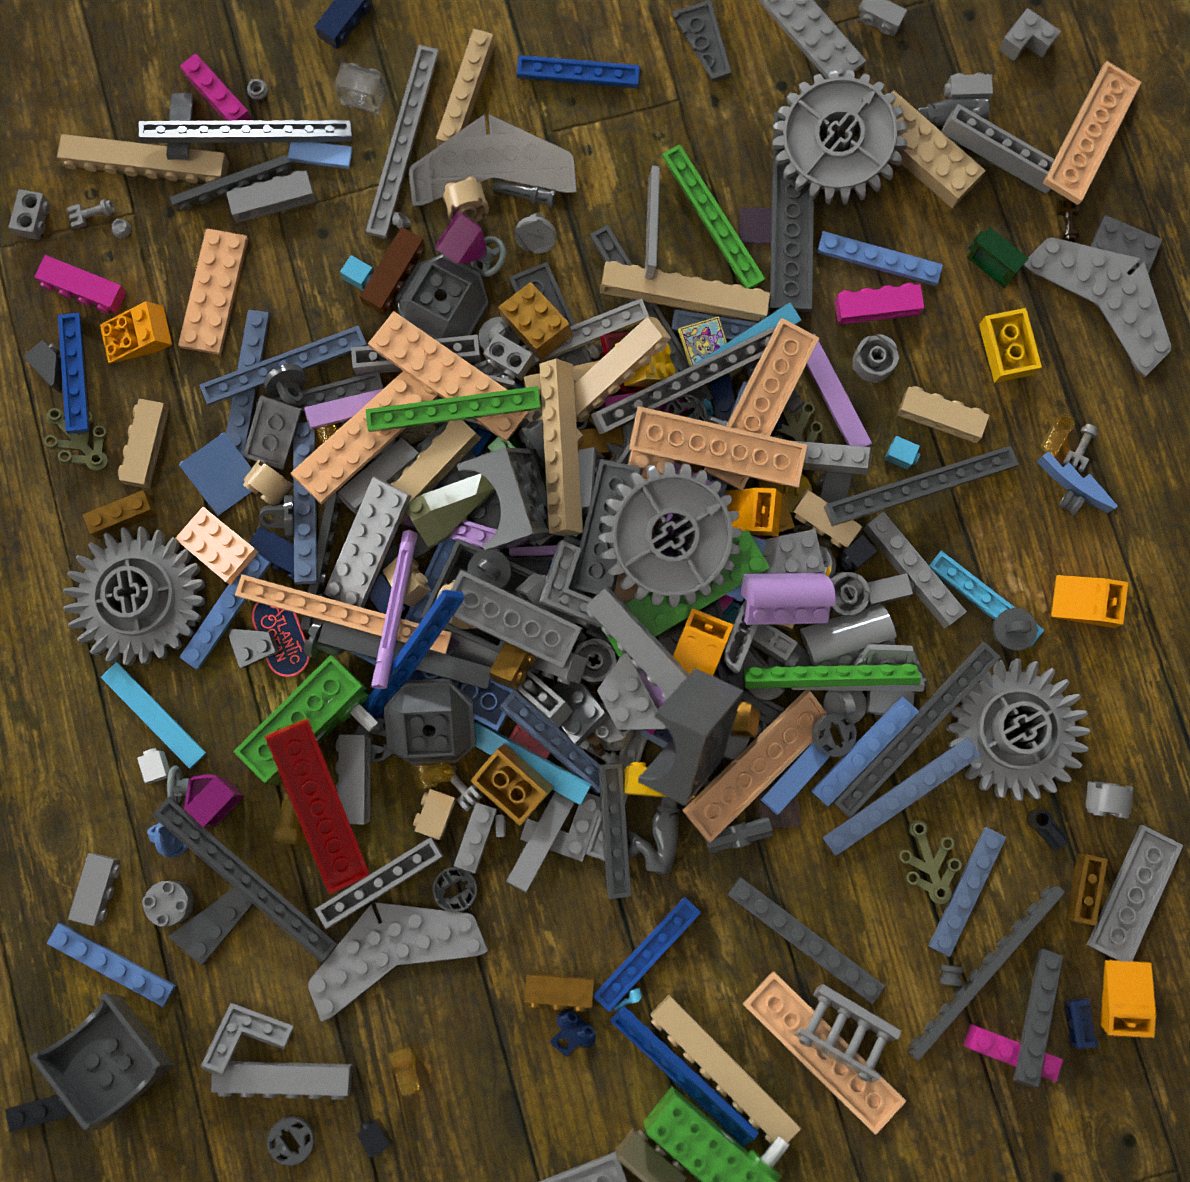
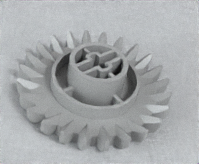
M833 70L830 72L829 78L825 80L822 75L817 74L814 76L813 85L810 86L806 82L799 84L800 95L790 93L787 96V102L791 107L784 106L778 110V117L785 119V121L776 122L773 125V133L783 135L773 140L772 148H784V150L777 155L776 164L790 163L784 170V179L787 180L797 173L799 175L795 183V190L797 192L807 183L811 184L809 194L811 200L817 196L820 189H825L826 204L831 203L835 191H840L843 204H847L851 189H855L860 200H864L866 194L865 184L869 183L876 192L880 191L881 183L878 175L881 174L890 181L893 178V170L888 162L900 166L902 163V156L894 149L906 150L907 141L903 137L897 136V134L907 133V124L902 121H896V119L903 117L904 111L902 107H892L891 105L895 102L896 96L893 93L883 95L884 84L877 82L872 86L869 84L870 76L867 74L862 75L860 79H856L852 70H848L845 77H839L838 72ZM822 135L826 138L823 142L820 139ZM855 136H857L858 139L857 143L853 141V138Z
M668 462L664 463L663 475H660L655 466L650 465L646 467L647 480L638 473L630 474L634 485L633 489L623 484L616 486L617 491L623 497L622 501L616 499L606 500L605 503L615 511V515L602 516L599 519L603 524L612 527L611 532L598 535V540L612 543V548L604 551L601 554V558L617 560V563L609 569L608 573L610 575L626 574L619 586L621 589H628L634 584L638 585L634 598L638 600L643 599L650 591L652 592L651 605H659L664 595H667L670 607L678 605L680 595L684 596L688 604H693L696 599L695 591L699 590L703 596L708 597L711 594L709 585L711 581L718 585L724 583V578L720 571L722 569L733 570L734 564L728 557L729 554H738L740 547L732 543V538L741 536L742 530L732 527L731 522L739 517L738 511L727 510L726 507L732 501L730 495L718 496L717 493L721 488L719 481H714L709 486L705 484L707 480V473L705 471H699L695 478L691 477V467L688 464H683L679 474H676L673 464ZM670 513L678 518L673 522H665L666 520L663 515ZM654 523H659L654 527L653 530L655 531V533L652 534V528L654 526ZM684 524L682 529L670 536L672 540H663L654 546V542L668 534L666 530H675ZM666 548H672L675 554L665 556L660 552Z
M139 526L137 540H134L129 530L121 528L122 542L120 543L113 536L105 533L104 539L108 547L104 550L92 542L88 544L95 556L93 561L79 555L76 557L77 561L86 569L85 572L68 571L67 575L80 583L79 587L63 589L65 594L76 598L78 601L77 603L64 606V611L80 615L79 618L68 623V626L76 630L86 628V631L77 638V641L87 644L96 640L90 653L100 655L109 649L105 659L108 662H116L121 654H123V665L126 666L133 665L137 656H139L141 664L147 665L152 660V653H155L158 658L164 659L168 653L166 647L171 646L179 650L182 647L179 637L181 635L187 637L193 635V630L186 625L188 620L200 622L202 616L192 610L193 606L205 605V599L197 595V591L205 587V582L201 579L194 580V576L200 572V566L197 563L187 566L192 557L188 549H184L177 555L180 543L174 537L164 546L165 535L160 530L155 531L153 539L150 541L149 533L144 527ZM143 578L146 580V583H147V586H146V587L144 586V580H143Z
M1014 659L1009 666L1008 672H1006L1003 661H997L993 667L994 675H991L988 671L980 679V682H977L959 702L960 706L954 707L949 712L952 717L956 718V723L946 725L948 732L956 734V739L948 743L949 748H952L968 737L981 754L980 757L968 764L969 768L965 774L966 778L970 780L977 776L981 777L979 788L983 791H987L992 784L995 785L994 792L998 798H1004L1007 789H1010L1012 798L1016 801H1022L1023 789H1026L1027 794L1032 799L1041 798L1039 785L1049 793L1057 792L1052 778L1061 782H1070L1072 779L1063 769L1064 766L1072 769L1081 768L1082 764L1073 758L1071 754L1088 751V747L1076 742L1075 737L1089 734L1090 729L1075 726L1074 722L1084 718L1088 713L1085 710L1071 711L1070 708L1081 698L1080 694L1064 697L1061 693L1067 688L1070 681L1067 679L1052 685L1050 682L1055 673L1053 668L1037 676L1039 665L1037 661L1030 663L1024 672H1022L1021 659ZM1017 710H1020V711L1026 713V714L1019 715V716L1012 717V718H1009V719H1006V720H1005L1006 717H1009V716H1013V715L1018 714V711H1017ZM1032 720V725L1019 731V734L1006 738L1005 734L1018 728L1019 724ZM1032 740L1030 742L1020 744L1022 749H1019L1016 746L1012 745V743H1020Z

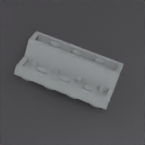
M882 603L864 608L855 615H842L829 619L828 623H817L800 629L803 646L809 654L811 666H851L868 644L896 645L895 638L897 637L891 617Z

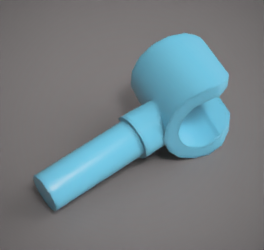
M640 988L629 990V998L617 1003L613 1007L616 1011L627 1004L638 1002L642 998Z

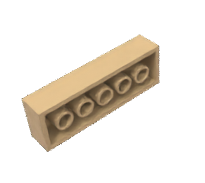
M893 90L891 93L896 96V99L891 106L902 107L904 111L903 117L896 119V121L905 122L908 128L907 133L897 134V136H901L907 141L906 150L894 149L902 156L901 164L953 209L980 181L986 170Z

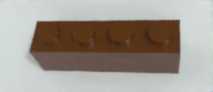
M401 227L359 296L362 304L383 315L392 308L396 294L402 290L405 285L404 281L414 270L417 259L422 258L425 253L426 247L423 238Z

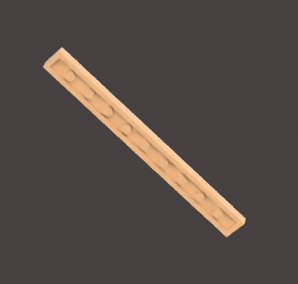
M241 575L235 593L237 597L382 637L386 614ZM400 619L396 641L406 643L419 623ZM443 630L429 650L446 655L452 633Z

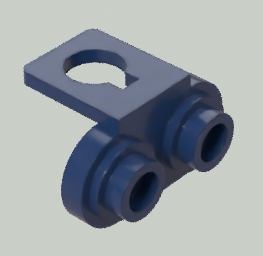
M565 1009L557 1016V1024L561 1030L551 1039L550 1043L564 1056H568L578 1045L583 1048L592 1046L596 1040L594 1029L587 1025L576 1012ZM566 1038L569 1041V1047L561 1046L559 1039L564 1040Z

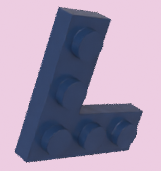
M730 374L722 375L710 381L716 418L727 422L735 405ZM781 416L773 430L783 429Z

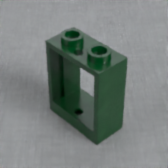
M991 227L985 232L980 231L972 244L968 247L970 252L966 257L1004 289L1029 259Z

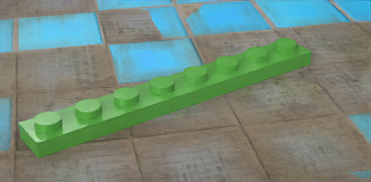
M679 144L663 153V160L743 287L752 289L765 281L763 274L681 145Z
M534 386L365 410L368 431L376 432L541 409L539 388Z
M916 664L743 668V679L746 689L920 685L921 676Z

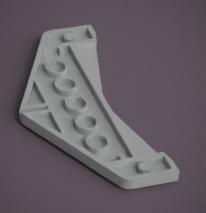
M488 114L490 134L486 135L485 116L482 115L410 167L409 179L412 205H424L441 198L445 192L444 187L446 184L464 181L468 177H475L477 182H482L489 178H499L566 193L576 192L574 158L569 151Z
M1057 238L1046 239L1028 257L1029 259L1023 268L1037 277L1040 276L1093 302L1102 311L1129 355L1132 365L1141 376L1145 377L1170 352L1171 343L1145 263L1143 262L1131 275L1127 273L1141 258Z
M375 902L382 919V923H379L374 907L371 904L309 981V991L320 1020L324 1021L333 1017L396 965L472 957L488 952L476 918L472 914L464 912H449L446 910Z

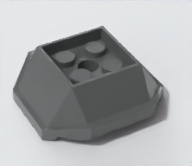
M444 254L417 264L396 298L400 316L433 339L472 335L489 307L480 272L465 264H457ZM440 295L446 296V299L443 301L436 300Z
M451 679L407 680L384 707L387 749L411 765L457 763L476 746L473 701ZM432 725L435 729L429 730L425 726Z

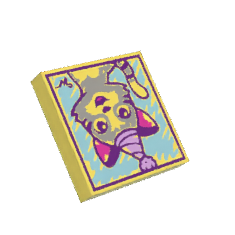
M719 316L678 329L689 367L727 343Z

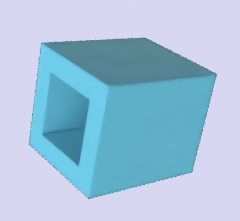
M352 255L340 271L343 280L362 291L374 273L371 266Z
M896 436L884 460L908 470L912 464L916 465L920 453H917L920 446Z

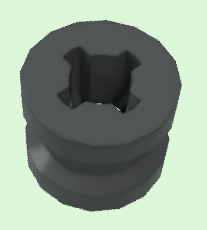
M1068 490L1060 501L1058 508L1066 509L1070 515L1074 516L1081 508L1085 498L1076 496L1072 490Z
M941 965L942 977L939 983L962 986L960 977L963 973V967Z

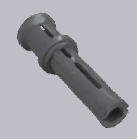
M497 178L494 181L493 192L527 199L534 205L539 203L547 205L551 209L555 204L556 190L540 189L537 185L533 186V188Z

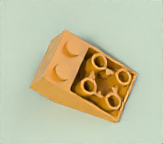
M145 301L100 324L109 364L156 353L172 345L164 306Z
M748 488L725 491L723 496L730 495L732 497L731 503L726 507L727 510L738 511L739 517L731 522L732 527L739 528L742 532L748 530L751 535L779 537L783 496L780 491L774 488Z
M1056 575L1051 617L1110 628L1119 627L1124 622L1128 582L1105 578Z
M692 608L673 657L688 674L696 668L713 676L733 624Z
M1105 960L1100 1026L1108 1035L1154 1038L1156 1012L1151 963Z

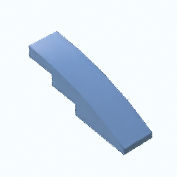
M1047 452L1036 461L1066 490H1072L1074 495L1084 497V502L1106 513L1118 507L1091 474L1082 478L1070 463L1062 467L1050 452Z
M812 742L778 779L761 801L778 815L830 756L819 752Z

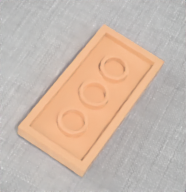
M204 507L198 511L175 538L229 585L232 584L258 554L255 548Z

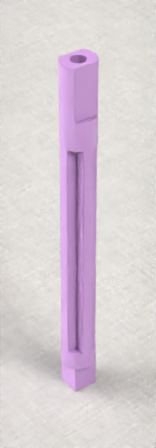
M411 530L403 531L371 685L377 689H385L388 685L418 535Z

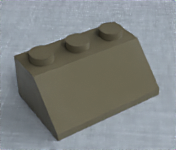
M632 1128L616 1148V1158L643 1182H685L686 1175L683 1172L685 1168L677 1160L673 1162L666 1157L668 1153L657 1144L654 1147L648 1141L650 1137L641 1129L637 1132Z

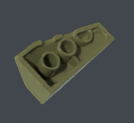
M478 474L422 494L410 501L406 510L414 526L430 549L448 539L453 534L452 531L460 523H464L468 519V514L474 508H479L495 491V488L485 476Z

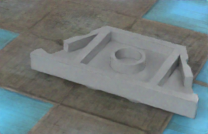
M868 644L851 665L916 664L918 671L922 674L924 686L928 684L913 646Z
M623 653L597 689L617 730L667 728L661 721L654 718L657 708L628 653Z

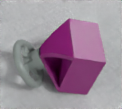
M459 210L436 243V249L457 264L471 262L472 269L480 272L483 277L492 276L497 273L503 266L506 258L504 243L497 237L489 236L484 238L481 226ZM495 243L498 247L492 250L486 244ZM500 254L497 264L490 269V263L495 256ZM477 260L483 263L482 270L478 267Z
M172 766L168 773L167 797L180 807L183 796H186L184 809L204 828H214L245 796L225 777L199 775L183 779L181 769L178 766Z

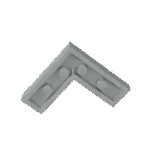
M561 540L558 542L539 603L599 627L602 624L598 620L594 621L586 612L588 609L585 606L592 599L568 589L581 548Z
M587 793L583 803L578 805L569 833L559 830L549 850L579 861L583 860L601 808V797ZM527 819L520 840L528 842L538 822Z
M230 1003L202 1062L201 1069L223 1076L242 1034L285 1049L294 1027Z

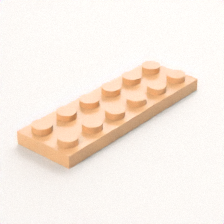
M206 228L178 344L180 348L221 355L248 242L246 235Z

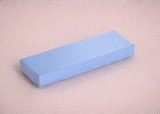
M291 142L288 158L291 162L350 169L353 149L349 146L317 142Z

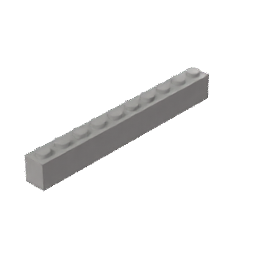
M776 326L591 414L599 434L634 419L638 406L654 409L760 358Z

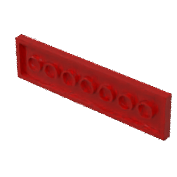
M307 718L264 736L329 895L369 876L366 863L309 720Z

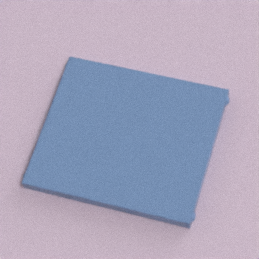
M225 432L179 464L217 515H221L225 510L252 492L243 486L245 483L244 478L252 468Z

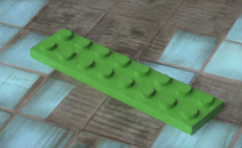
M745 530L741 536L732 538V543L740 547L738 554H729L728 557L734 564L733 570L722 569L720 571L724 578V583L718 585L711 581L709 583L711 594L708 597L703 596L697 590L695 591L696 599L693 604H688L684 596L680 595L678 605L670 607L668 597L664 595L662 602L655 606L651 605L652 592L649 591L643 599L632 598L624 604L656 637L689 617L692 608L699 611L742 585L743 574H760L770 568L749 531ZM606 635L620 658L623 652L618 648V642L613 636L609 637Z

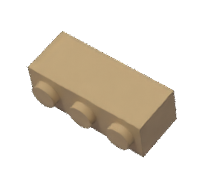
M806 489L793 508V512L796 513L794 517L804 524L808 521L814 525L812 529H815L818 534L823 536L826 533L832 537L830 541L839 548L842 545L848 548L862 526L855 520H851L832 527L824 509V506L829 503Z

